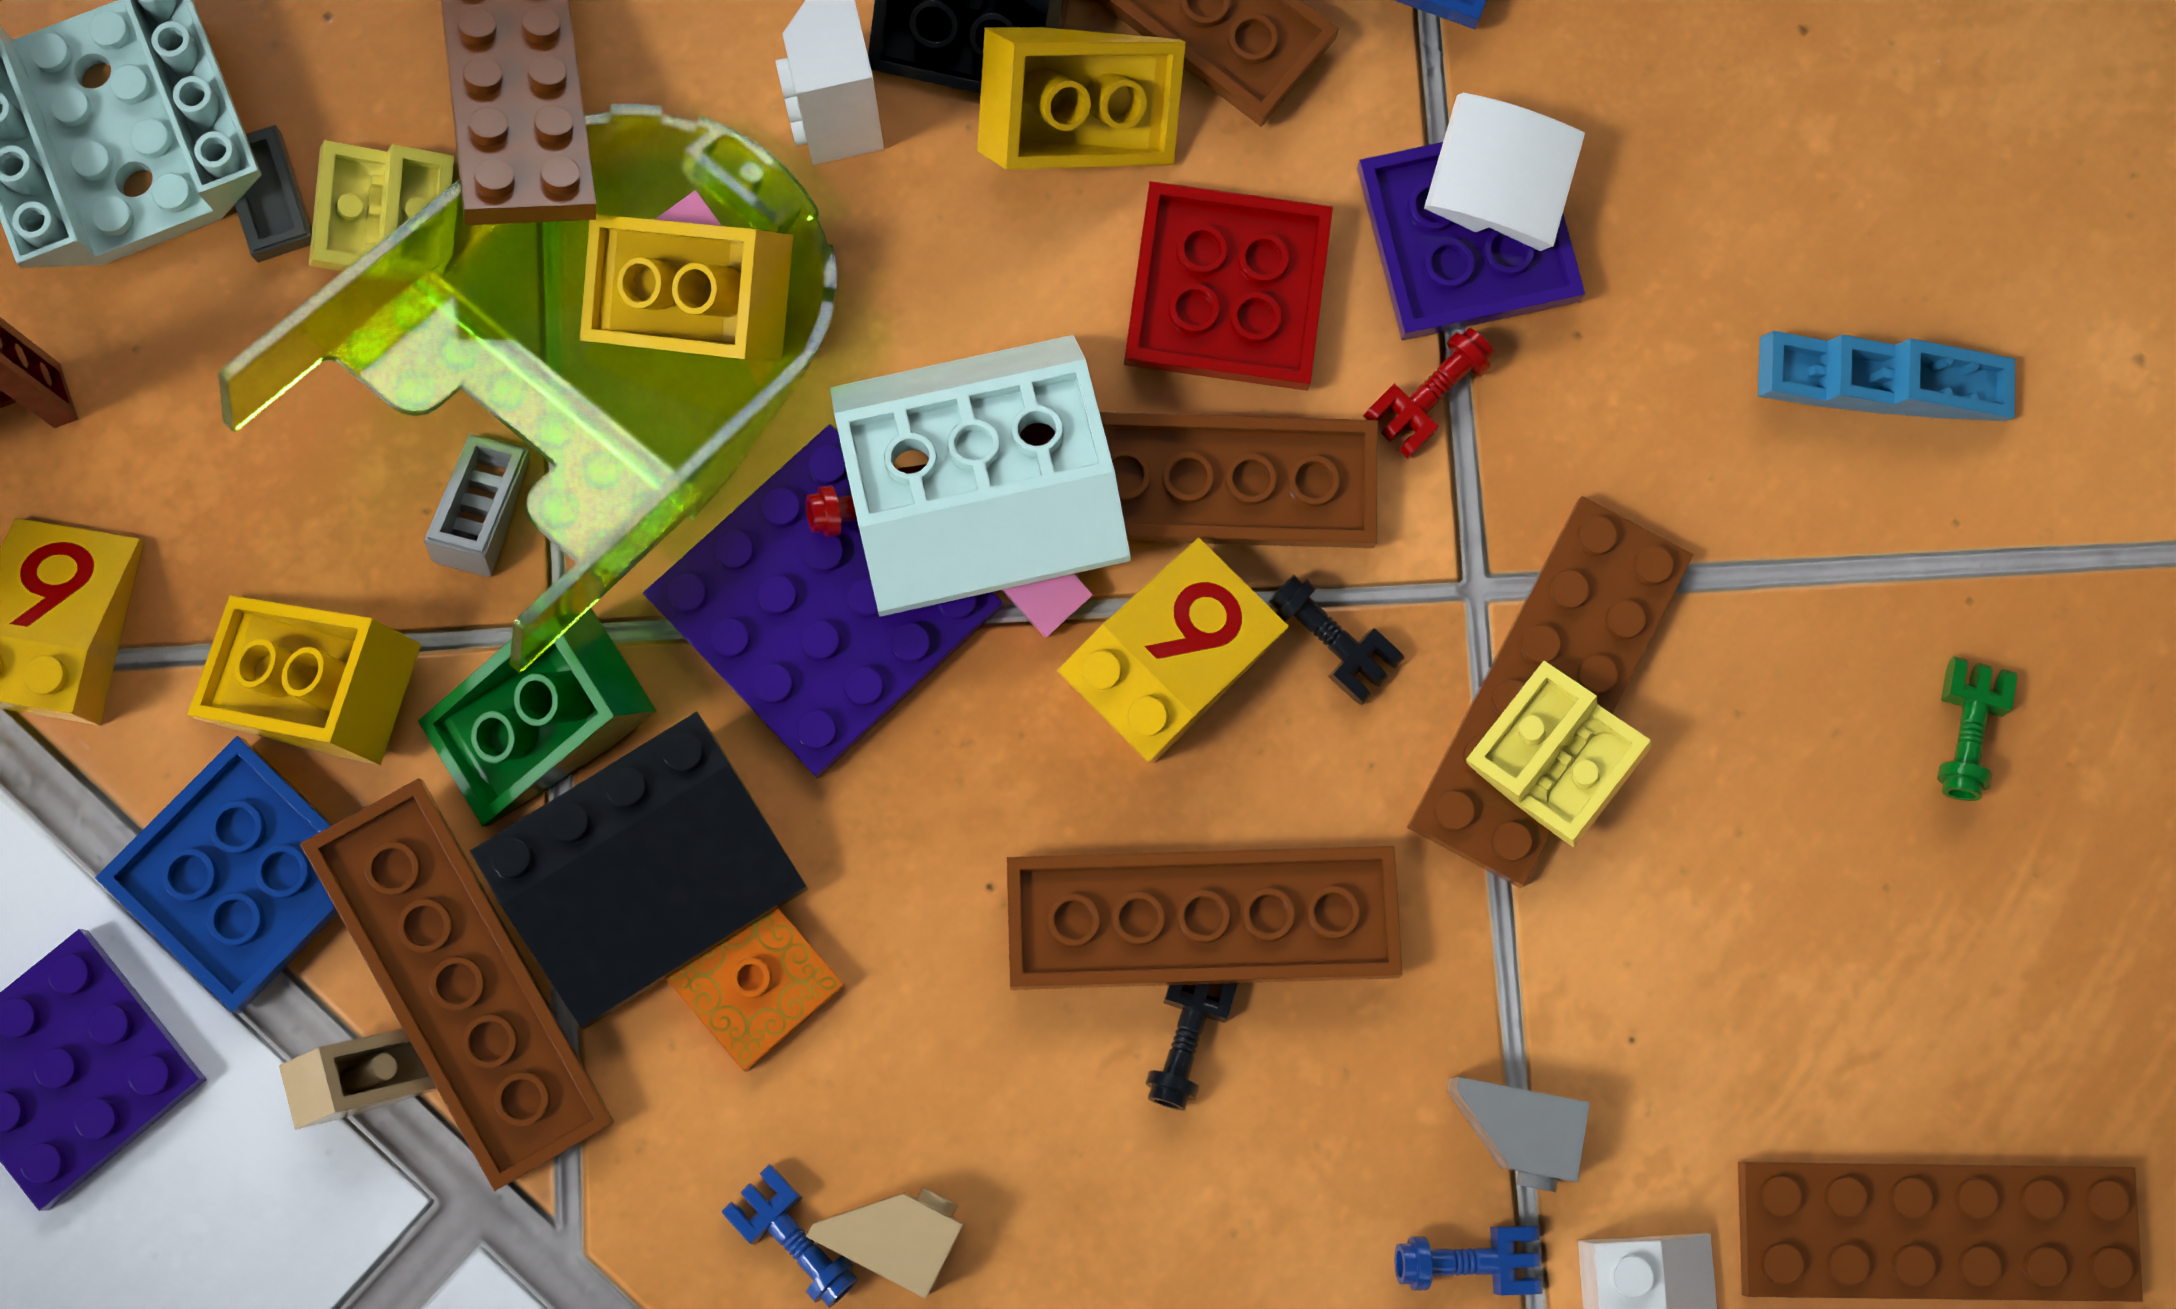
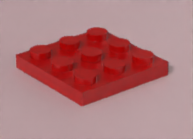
M1149 181L1124 365L1308 391L1312 377L1333 206Z

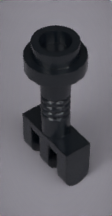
M1293 574L1268 602L1276 609L1275 613L1284 622L1291 616L1295 617L1310 632H1314V636L1323 641V644L1327 645L1328 649L1342 660L1328 677L1354 701L1364 705L1371 697V693L1355 678L1357 673L1360 672L1371 683L1380 687L1388 678V675L1371 659L1372 656L1376 653L1385 663L1396 668L1403 661V654L1375 628L1369 630L1358 642L1346 630L1342 629L1340 625H1337L1336 621H1332V617H1328V614L1310 598L1317 587L1308 578L1302 582Z
M1238 983L1221 984L1219 998L1207 995L1210 984H1197L1195 990L1185 988L1183 985L1168 986L1163 1003L1182 1009L1177 1024V1030L1175 1031L1176 1036L1173 1037L1174 1042L1171 1044L1172 1048L1169 1050L1163 1072L1151 1070L1148 1073L1145 1084L1151 1088L1148 1095L1150 1101L1167 1108L1185 1111L1188 1100L1196 1099L1199 1086L1188 1080L1194 1061L1193 1054L1196 1053L1195 1048L1198 1047L1197 1042L1200 1040L1199 1036L1202 1034L1206 1018L1223 1023L1226 1022Z

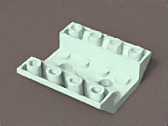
M117 0L14 40L0 26V221L16 264L21 268L105 265L221 220L262 175L193 0ZM102 63L111 66V74L105 84L97 88L83 87L84 74L90 67ZM142 170L152 173V184L144 194L136 197H129L124 194L125 181L131 174Z
M1074 335L830 387L841 448L880 617L1131 561L1114 466L1087 362ZM1033 423L1047 424L1055 431L1054 437L1048 443L1041 446L1025 443L1020 438V433L1026 426ZM909 450L921 451L929 457L927 465L921 471L912 474L900 472L893 465L901 453Z

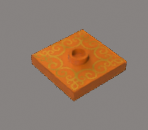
M777 908L666 978L667 982L744 1072L748 1071L845 986L780 908Z

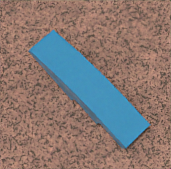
M1772 331L1760 337L1758 397L1881 414L2008 421L2015 418V359L1911 338L1894 345L1847 335H1840L1825 341Z

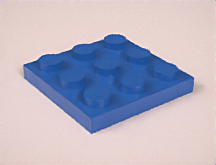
M236 736L95 877L116 900L232 1013L240 1014L338 914L300 846L301 842L331 827L333 824L245 739Z

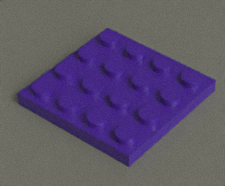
M831 424L825 427L643 592L653 606L817 779L1003 607L1002 601L993 592L879 616L858 521L841 522L840 535L825 537L823 532L812 533L808 523L806 495L816 494L818 487L832 485L837 497L852 495L839 434Z

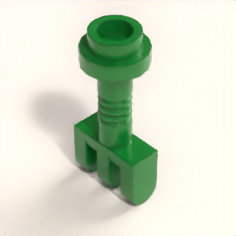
M1953 656L1947 665L1941 701L1962 706L1961 725L1959 727L1960 731L1958 733L1959 737L1957 738L1958 743L1956 744L1954 761L1940 764L1937 779L1943 784L1942 793L1944 795L1962 801H1977L1982 798L1983 791L1990 788L1992 779L1991 771L1980 766L1988 714L2003 717L2012 711L2017 674L2016 672L2002 669L1997 675L1994 691L1990 690L1992 667L1977 663L1972 670L1970 683L1965 684L1968 662L1966 659Z

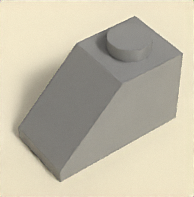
M1449 1078L1447 1092L1498 1166L1502 1169L1518 1172L1516 1185L1556 1192L1558 1180L1578 1182L1590 1102L1468 1078Z

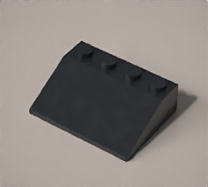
M697 711L470 850L501 907L582 1029L591 1026L808 890V887L718 740Z

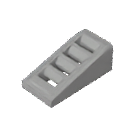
M472 434L468 435L424 539L433 562L485 577L492 575L531 456L529 449ZM479 462L503 468L506 471L503 477L477 471L476 467ZM470 487L496 493L494 499L468 492ZM462 511L486 517L484 523L461 518Z

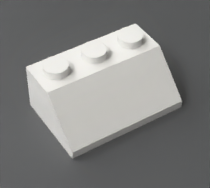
M805 0L782 33L788 57L775 60L795 146L808 144L813 165L884 150L874 80L855 0Z
M1709 1233L1578 1240L1583 1309H1717L1711 1234Z

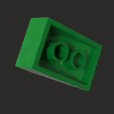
M591 606L545 609L419 719L418 722L483 827L493 824L613 748L655 713L656 709Z

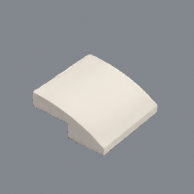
M1463 92L1456 96L1424 209L1474 232L1489 227L1539 251L1553 247L1585 132L1548 116L1513 104Z

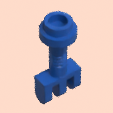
M769 1164L760 1172V1175L764 1182L775 1190L776 1194L768 1200L752 1183H749L741 1191V1194L757 1213L749 1219L745 1212L733 1202H730L721 1212L750 1244L755 1245L769 1232L780 1245H784V1249L788 1250L789 1255H793V1259L797 1260L799 1266L813 1280L806 1293L815 1303L822 1300L830 1308L841 1300L857 1283L858 1278L851 1272L854 1264L844 1256H840L833 1262L817 1244H814L812 1239L806 1237L807 1234H805L804 1230H800V1226L788 1212L803 1197Z
M1539 1226L1490 1227L1491 1248H1474L1473 1250L1471 1248L1467 1250L1464 1248L1461 1250L1430 1249L1429 1242L1425 1236H1412L1408 1239L1407 1243L1397 1244L1394 1262L1397 1280L1399 1284H1410L1413 1291H1423L1430 1288L1432 1277L1459 1276L1461 1274L1493 1275V1294L1501 1296L1543 1294L1542 1280L1536 1278L1516 1280V1268L1541 1267L1540 1253H1515L1514 1241L1532 1242L1540 1240Z

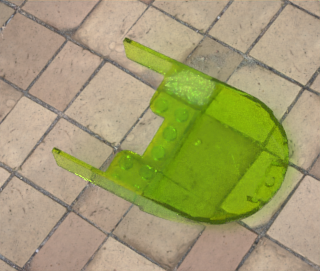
M610 104L609 112L584 115L596 198V214L654 220L696 190L722 226L758 229L793 235L782 362L747 360L581 341L580 330L589 220L465 225L459 179L224 366L218 374L223 423L233 432L238 431L323 361L331 360L339 363L391 408L406 415L419 416L429 414L462 389L551 463L554 467L535 483L528 493L526 503L527 515L538 531L577 563L514 621L509 665L519 673H522L683 520L687 517L693 520L712 500L751 453L786 404L817 355L827 334L837 289V273L833 245L827 243L824 231L818 221L819 210L802 184L771 153L748 137L709 118L701 116L697 123L684 118L662 114V106L644 104Z

